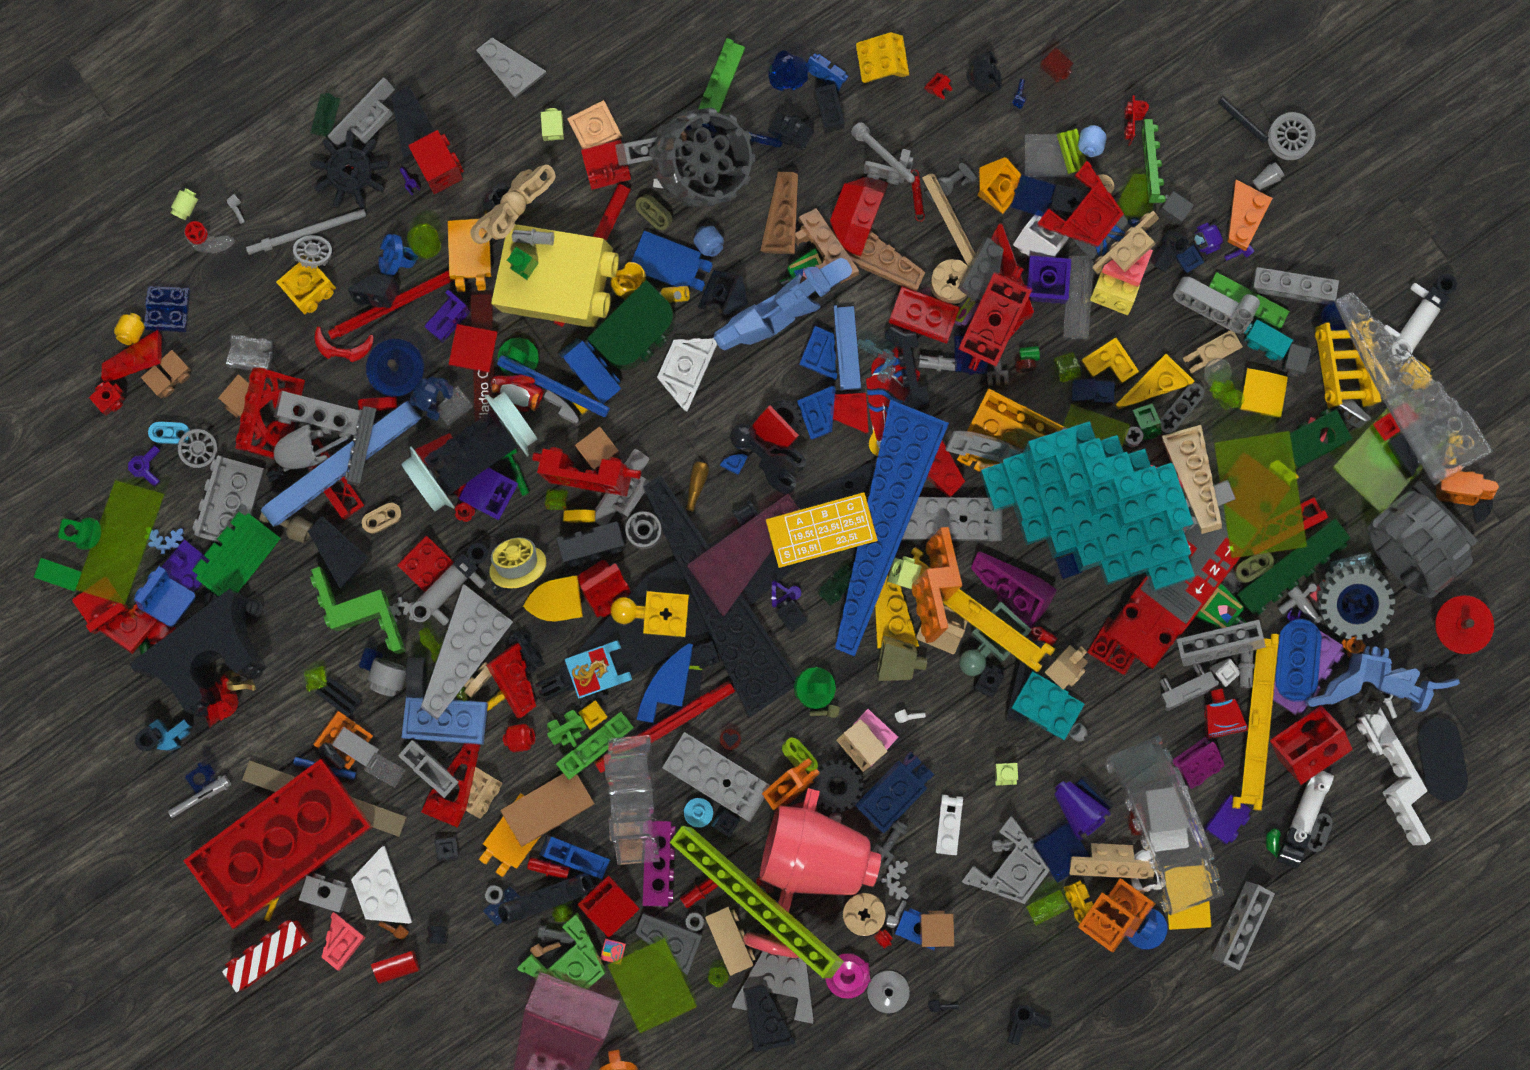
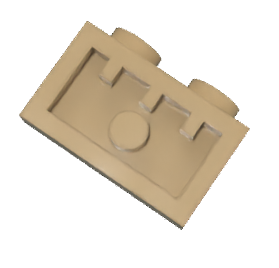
M475 767L466 811L481 819L488 811L494 797L499 793L502 782Z

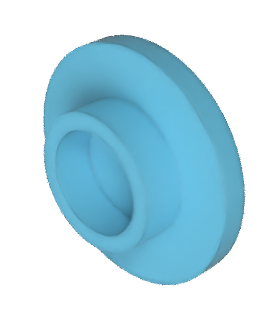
M702 798L690 800L684 808L685 820L693 827L706 826L713 817L711 804Z

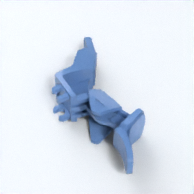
M839 258L821 269L807 267L804 269L807 277L805 281L800 283L802 276L798 274L777 294L735 315L728 324L714 333V340L719 348L727 350L740 343L751 345L773 337L795 321V317L817 311L820 308L819 303L813 301L808 296L816 291L822 297L830 291L831 287L848 278L852 273L850 264L846 259Z
M1366 646L1363 654H1351L1348 670L1329 682L1324 695L1306 699L1305 705L1310 707L1324 704L1332 705L1359 693L1363 682H1371L1379 691L1396 696L1397 698L1405 697L1412 701L1411 709L1413 711L1423 712L1431 702L1434 695L1433 689L1456 686L1460 684L1458 678L1438 683L1422 681L1420 687H1417L1415 683L1420 675L1417 669L1406 670L1405 668L1391 670L1392 662L1388 658L1389 650L1387 648L1383 649L1384 653L1380 656V648L1373 647L1370 655V647Z

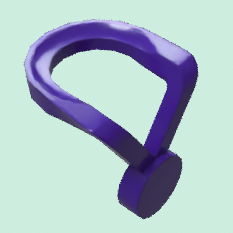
M773 580L772 607H777L778 603L788 597L794 600L800 598L801 589L798 586H792L788 589ZM776 586L787 592V594L777 600Z

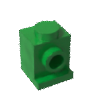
M515 247L506 260L512 265L510 269L528 280L538 265L534 258Z

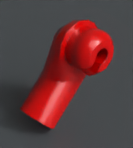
M1033 627L1029 633V637L1033 641H1044L1050 646H1053L1057 640V637L1042 627Z

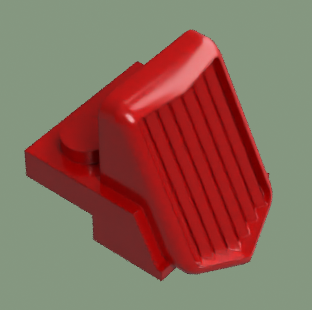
M605 560L599 561L577 576L578 584L582 589L585 599L597 618L600 616H610L611 606L614 601L622 597L627 598L631 593L616 564L609 566Z

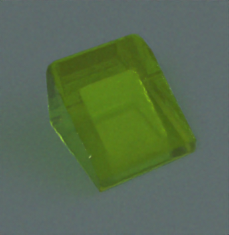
M1074 352L1054 358L1062 382L1081 376L1080 365Z

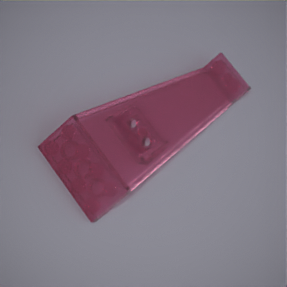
M540 972L524 1011L514 1070H559L557 1068L558 1065H563L565 1067L564 1070H588L605 1041L619 1001ZM542 1057L545 1059V1062L540 1063L537 1059Z

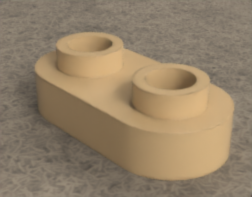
M387 503L367 513L362 519V526L368 533H378L399 522L402 517V510L395 503ZM394 510L395 516L390 518L388 516L389 511ZM371 520L377 521V525L375 527L370 526Z
M486 662L477 671L479 675L475 679L471 677L464 685L466 688L465 693L469 697H473L492 676L486 666Z

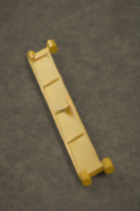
M915 547L911 554L914 556L912 559H915L914 564L922 566L919 574L920 577L930 567L920 560L924 553ZM960 589L948 601H942L944 605L1036 672L1042 667L1039 664L1042 657L1046 653L1052 655L1055 651V648L1048 643L1039 648Z
M1271 634V639H1264L1266 648L1256 650L1241 798L1233 797L1232 808L1240 809L1241 804L1254 805L1253 810L1262 811L1279 645L1278 634Z

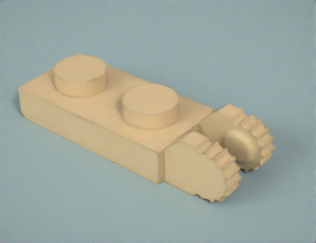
M1230 330L1197 348L1196 351L1184 357L1183 360L1189 362L1197 356L1200 357L1202 362L1189 369L1192 374L1203 367L1207 368L1238 351L1243 346L1235 332Z

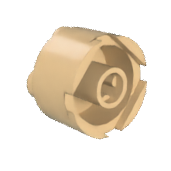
M951 259L941 262L934 269L931 277L930 287L934 297L953 305L964 301L967 295L960 291L958 287L969 267L961 260ZM949 278L956 280L955 286L951 283L947 284Z
M870 893L854 895L848 900L843 911L845 925L850 931L860 936H869L876 933L884 924L886 916L885 907L881 900ZM866 908L868 909V914L871 915L870 918L866 917L865 920H862L861 915L858 913Z

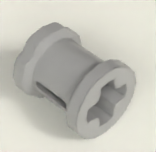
M1138 427L1128 428L1122 437L1123 443L1130 448L1138 446L1143 439L1142 430ZM1131 432L1133 435H1137L1135 442L1128 438Z

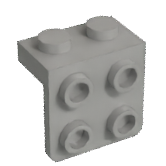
M902 149L899 162L911 172L913 158L910 157L911 151ZM865 161L864 173L867 174V177L879 180V177L887 179L888 183L898 185L899 182L904 183L905 178L893 167Z

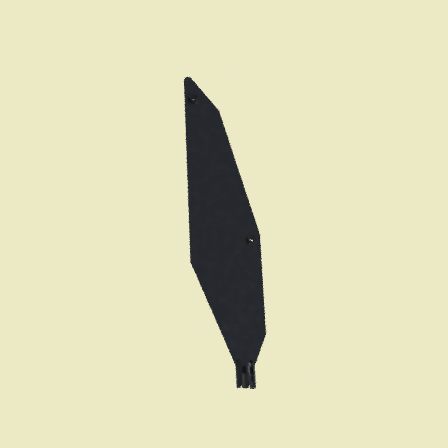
M866 464L708 544L749 606L772 587L773 580L778 582L800 563L778 567L766 519L864 493L875 469L872 464ZM845 482H851L852 488L847 489L845 487ZM674 561L648 574L627 598L633 600L636 606H645L647 591L689 595L685 637L643 634L644 619L635 618L631 623L620 624L610 615L573 656L619 640L621 648L610 652L617 675L630 672L632 676L674 655L687 644H695L709 637L708 629L677 562ZM665 608L663 612H660V616H663V620H667L668 617H672V613L668 612V609ZM566 664L557 673L535 684L536 687H539L556 679V683L539 691L540 695L558 686L561 689L543 698L544 702L566 691L575 690Z

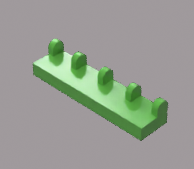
M726 38L698 109L714 108L720 113L745 51L744 46L738 45L733 40Z
M1144 119L1141 132L1149 203H1163L1166 201L1164 195H1160L1159 186L1164 185V180L1158 178L1157 168L1162 166V161L1156 158V149L1160 148V142L1154 139V132L1158 131V125H1153V119Z
M1218 272L1215 273L1208 286L1238 303L1247 294L1257 297L1260 305L1254 317L1277 330L1281 329L1289 313V310Z

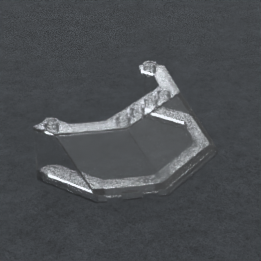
M1158 735L1107 757V762L1104 764L1108 774H1113L1117 778L1127 797L1124 801L1128 811H1132L1135 819H1132L1136 831L1140 830L1143 839H1140L1144 851L1148 850L1151 859H1148L1152 871H1157L1163 892V900L1160 901L1164 913L1168 912L1169 915H1173L1223 896L1224 893L1222 887H1218L1216 883L1220 878L1217 867L1211 864L1214 855L1178 767H1172L1171 762H1173V759L1167 748L1162 749L1161 744L1163 742Z

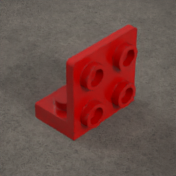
M108 577L102 578L72 599L88 623L85 626L90 633L94 634L100 631L98 628L108 625L115 620V617L120 614L123 615L130 610Z

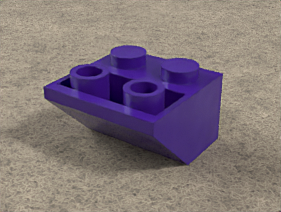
M488 467L465 484L458 499L499 520L518 483Z

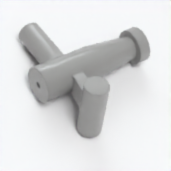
M1310 582L1307 584V589L1304 592L1298 586H1295L1287 592L1291 598L1278 608L1279 611L1285 614L1297 605L1311 622L1316 625L1323 617L1321 615L1318 616L1306 596L1310 592H1315L1317 586Z

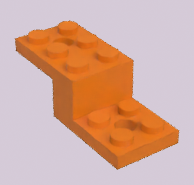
M949 527L940 528L926 543V553L931 561L930 569H926L912 584V594L917 602L916 611L917 615L920 616L922 624L921 633L925 636L926 643L934 642L949 628L942 601H948L962 587Z

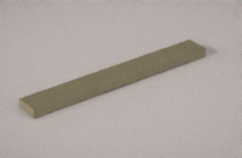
M249 760L242 780L276 792L293 780L295 776ZM353 798L373 828L398 837L401 836L407 819L406 816Z

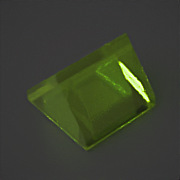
M547 491L545 499L546 510H567V492Z

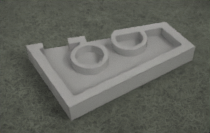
M494 38L489 39L476 50L514 98H517L547 74L544 69Z

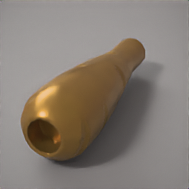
M698 461L693 465L686 507L688 511L694 512L696 502L706 482L709 467L706 463Z

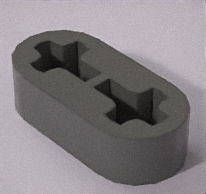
M1320 813L1317 815L1310 833V840L1315 839L1316 835L1319 834L1318 842H1320V846L1313 848V844L1309 841L1307 849L1312 852H1319L1326 845L1333 824L1332 818L1328 814ZM1324 817L1325 822L1328 824L1323 826L1320 832L1318 831L1320 824L1317 823V820Z

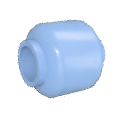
M1095 125L1084 128L1079 137V150L1087 157L1102 154L1107 139L1106 133Z

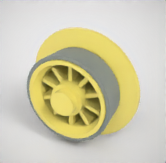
M521 537L511 538L500 543L493 550L489 573L492 581L500 587H525L542 575L546 568L547 560L544 553L536 548L531 540Z

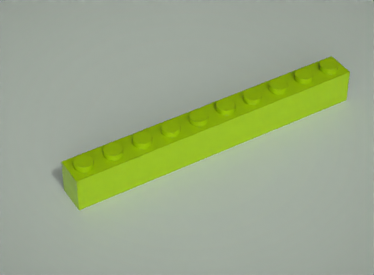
M682 826L670 841L676 849L822 978H832L844 963L840 957L692 827Z

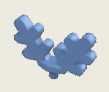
M150 527L146 529L148 535H145V539L153 541L148 543L149 547H156V549L161 550L162 555H165V550L178 548L179 544L176 543L177 541H184L182 537L184 531L181 528L176 532L174 530L171 531V539L168 536L165 537L166 545L161 544L164 540L162 536L157 538L159 535L158 530L153 532Z

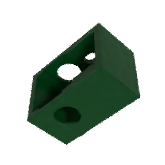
M1327 409L1314 417L1315 421L1309 424L1306 421L1296 427L1297 430L1292 433L1287 431L1278 436L1279 440L1275 442V445L1290 470L1294 471L1352 439L1337 409L1332 412L1330 409ZM1325 427L1329 428L1326 434L1328 444L1320 440V430Z

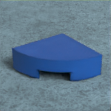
M743 454L729 456L722 461L720 466L739 475L748 456Z

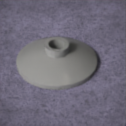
M880 972L871 979L868 985V999L871 1005L880 1012H897L906 1005L909 999L908 983L897 972ZM887 988L892 989L893 994L891 996L885 995Z

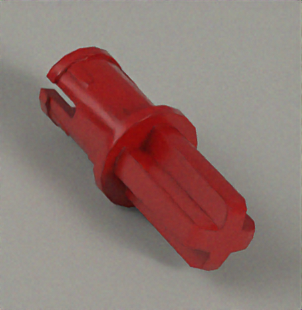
M530 858L527 869L544 873L547 877L551 875L566 880L570 870L569 866L552 863V860L547 862L535 858Z
M708 878L700 885H694L695 888L680 897V899L688 909L700 899H705V895L717 888L718 885Z

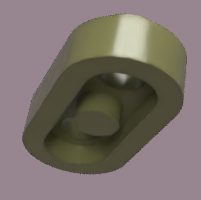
M645 194L637 199V211L656 229L665 230L672 224L670 212L653 196Z
M1262 551L1255 556L1252 555L1235 567V578L1241 583H1248L1273 567V556L1267 551ZM1259 559L1264 561L1263 566L1259 564ZM1242 569H1245L1247 571L1246 576L1242 575Z

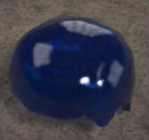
M1332 302L1326 305L1321 312L1322 324L1330 323L1331 331L1347 330L1353 321L1352 311L1342 302Z

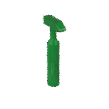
M515 448L500 460L509 457L511 470L518 483L521 495L526 496L530 492L519 465L513 459L512 455L518 453Z

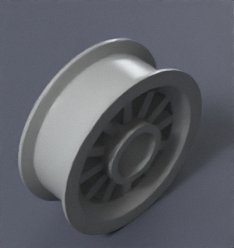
M1296 112L1285 113L1279 116L1269 129V147L1275 155L1282 159H1299L1306 155L1313 146L1316 136L1315 128L1312 122L1303 114ZM1287 133H1294L1296 140L1288 139Z

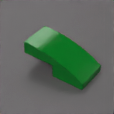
M40 558L34 578L75 592L82 572Z

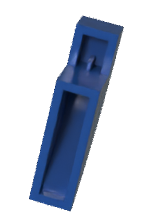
M687 644L659 669L644 694L637 721L654 723L657 703L682 707L693 644Z

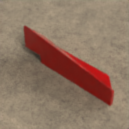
M999 224L991 240L1003 249L999 274L1011 276L1017 263L1003 225ZM1020 275L1019 281L1024 285L1022 277ZM1029 298L1017 322L1031 319L1034 314Z

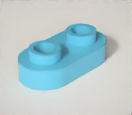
M155 422L149 427L148 435L156 443L178 444L180 439L177 436L178 432L184 431L185 434L190 429L183 423ZM163 430V435L158 437L157 431ZM187 436L183 442L187 443L190 438Z

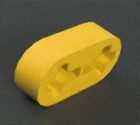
M563 511V522H595L596 511Z

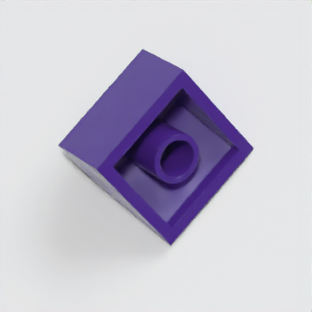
M1030 256L1026 286L1032 288L1029 296L1030 301L1067 303L1069 299L1071 259Z

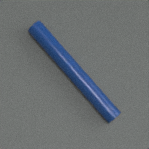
M295 757L293 765L309 768L316 762ZM329 766L338 777L355 780L356 772L345 769L339 770L336 767Z

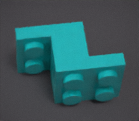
M1032 671L1011 709L1027 717L1028 721L1065 740L1085 704L1068 695V691Z

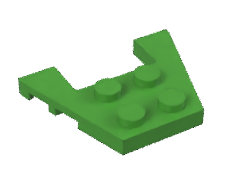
M578 913L562 926L576 941V944L553 965L546 969L531 954L517 967L519 971L533 976L537 981L544 982L551 986L553 990L573 1001L579 998L606 972Z

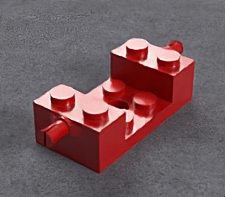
M1017 265L1011 276H1004L994 272L959 346V350L973 356L968 368L972 369L974 362H976L973 368L974 371H976L981 360L997 366L1032 292V288L1023 285L1019 281L1024 269L1020 267L1018 274H1016L1019 268ZM992 314H998L1001 317L999 325L995 326L989 322V317Z
M551 447L550 450L543 449L542 454L534 452L532 457L533 461L539 462L537 473L548 483L627 497L631 478L640 479L641 477L640 470L629 469L627 465L621 462L622 460L609 457V460H601L598 473L592 470H586L585 473L579 472L577 468L573 467L574 462L568 458V455L564 454L562 449Z

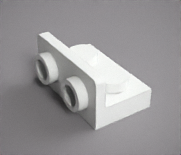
M1381 707L1357 718L1359 722L1357 724L1358 730L1362 735H1366L1369 741L1367 746L1372 754L1375 753L1376 756L1382 755L1383 750L1379 743L1384 739L1397 738Z

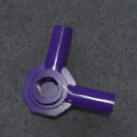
M155 445L144 456H135L128 463V470L135 477H144L154 488L160 483L150 472L149 462L160 452Z

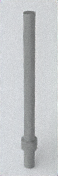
M364 209L354 211L272 239L269 237L262 239L260 243L248 246L246 249L249 255L262 250L266 252L272 250L274 246L366 217Z

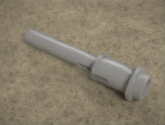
M219 775L217 780L204 786L201 792L168 811L170 817L177 816L207 797L209 799L224 789L226 791L229 790L228 787L231 786L229 779L226 775Z

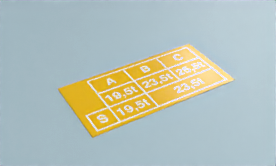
M865 492L766 519L779 568L878 541Z

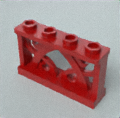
M253 368L249 376L250 382L245 395V405L240 417L241 423L236 436L235 448L275 460V445L284 436L294 432L296 422L291 421V424H285L275 420L266 428L262 421L260 410L271 400H273V406L276 409L278 396L281 391L302 396L305 380L265 368ZM266 378H269L272 382V391L270 385L265 383ZM277 380L286 382L285 388L278 389ZM297 405L293 408V413L295 416L298 415L299 406ZM254 433L255 438L253 440L262 437L260 443L256 446L251 444ZM266 442L272 446L271 451L262 449Z

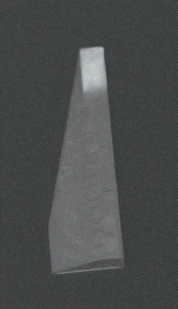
M1353 292L1334 301L1373 383L1434 485L1450 478L1493 452L1472 416L1458 406L1459 403L1454 397H1449L1443 390L1444 387L1430 377V372L1407 348L1403 349L1398 343L1399 340L1394 335L1391 336L1383 328L1384 324L1370 314L1371 311Z

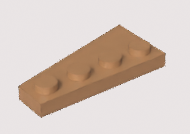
M873 232L869 234L861 257L847 252L857 267L914 291L918 290L925 275L921 268L905 256L902 257L893 247L885 244Z

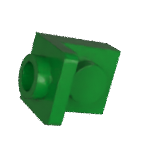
M1153 404L1133 410L1135 420L1143 432L1142 440L1153 439L1162 434L1161 422Z

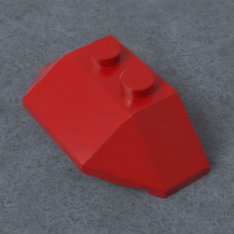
M865 177L843 185L830 223L845 251L861 257L889 183Z

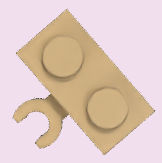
M1069 645L1045 673L1062 689L1068 684L1072 687L1086 671L1084 667L1088 661L1083 656L1087 651L1082 646L1076 651Z
M861 719L836 740L863 772L888 752L883 742L875 737L870 727Z

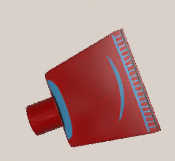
M1223 689L1210 691L1213 704L1204 706L1206 738L1211 739L1247 731V725L1236 699L1225 700Z

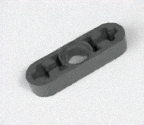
M1196 383L1189 385L1162 416L1160 422L1163 434L1173 433L1204 397V389L1201 385ZM1190 389H1197L1199 391L1197 393L1199 398L1195 396L1190 403L1185 400L1191 395ZM1179 403L1184 404L1187 408L1186 413L1183 415L1178 414L1175 410L1176 405ZM1172 415L1175 418L1180 419L1179 422L1177 421V419H1175L1171 423V426L1173 427L1172 429H1164L1165 424L1163 420H1165L1166 422L1169 421Z

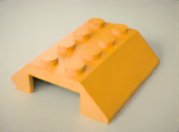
M988 389L967 431L991 436L1024 450L1028 441L1061 431L1064 426ZM968 453L965 456L959 455L957 459L969 467L972 461L976 462L974 469L979 472L982 469L1000 464V462Z

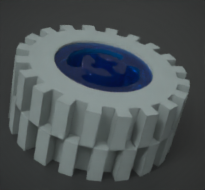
M1349 561L1344 562L1345 567L1340 568L1338 565L1333 567L1335 572L1331 574L1328 571L1325 574L1326 581L1321 580L1319 584L1321 591H1317L1318 608L1328 627L1333 629L1339 636L1342 633L1347 639L1355 636L1356 640H1362V635L1366 634L1370 638L1373 636L1372 631L1377 630L1380 633L1383 630L1381 625L1383 623L1388 625L1390 622L1388 616L1389 614L1393 615L1394 608L1392 604H1395V598L1392 595L1393 590L1381 571L1377 568L1374 569L1371 564L1366 563V565H1362L1361 561H1355V565H1351ZM1346 593H1348L1351 599L1355 601L1360 599L1361 603L1365 606H1367V600L1365 596L1367 594H1370L1371 603L1367 610H1365L1363 606L1359 603L1353 604L1352 600L1347 597L1346 603L1348 607L1347 609H1343L1342 600Z

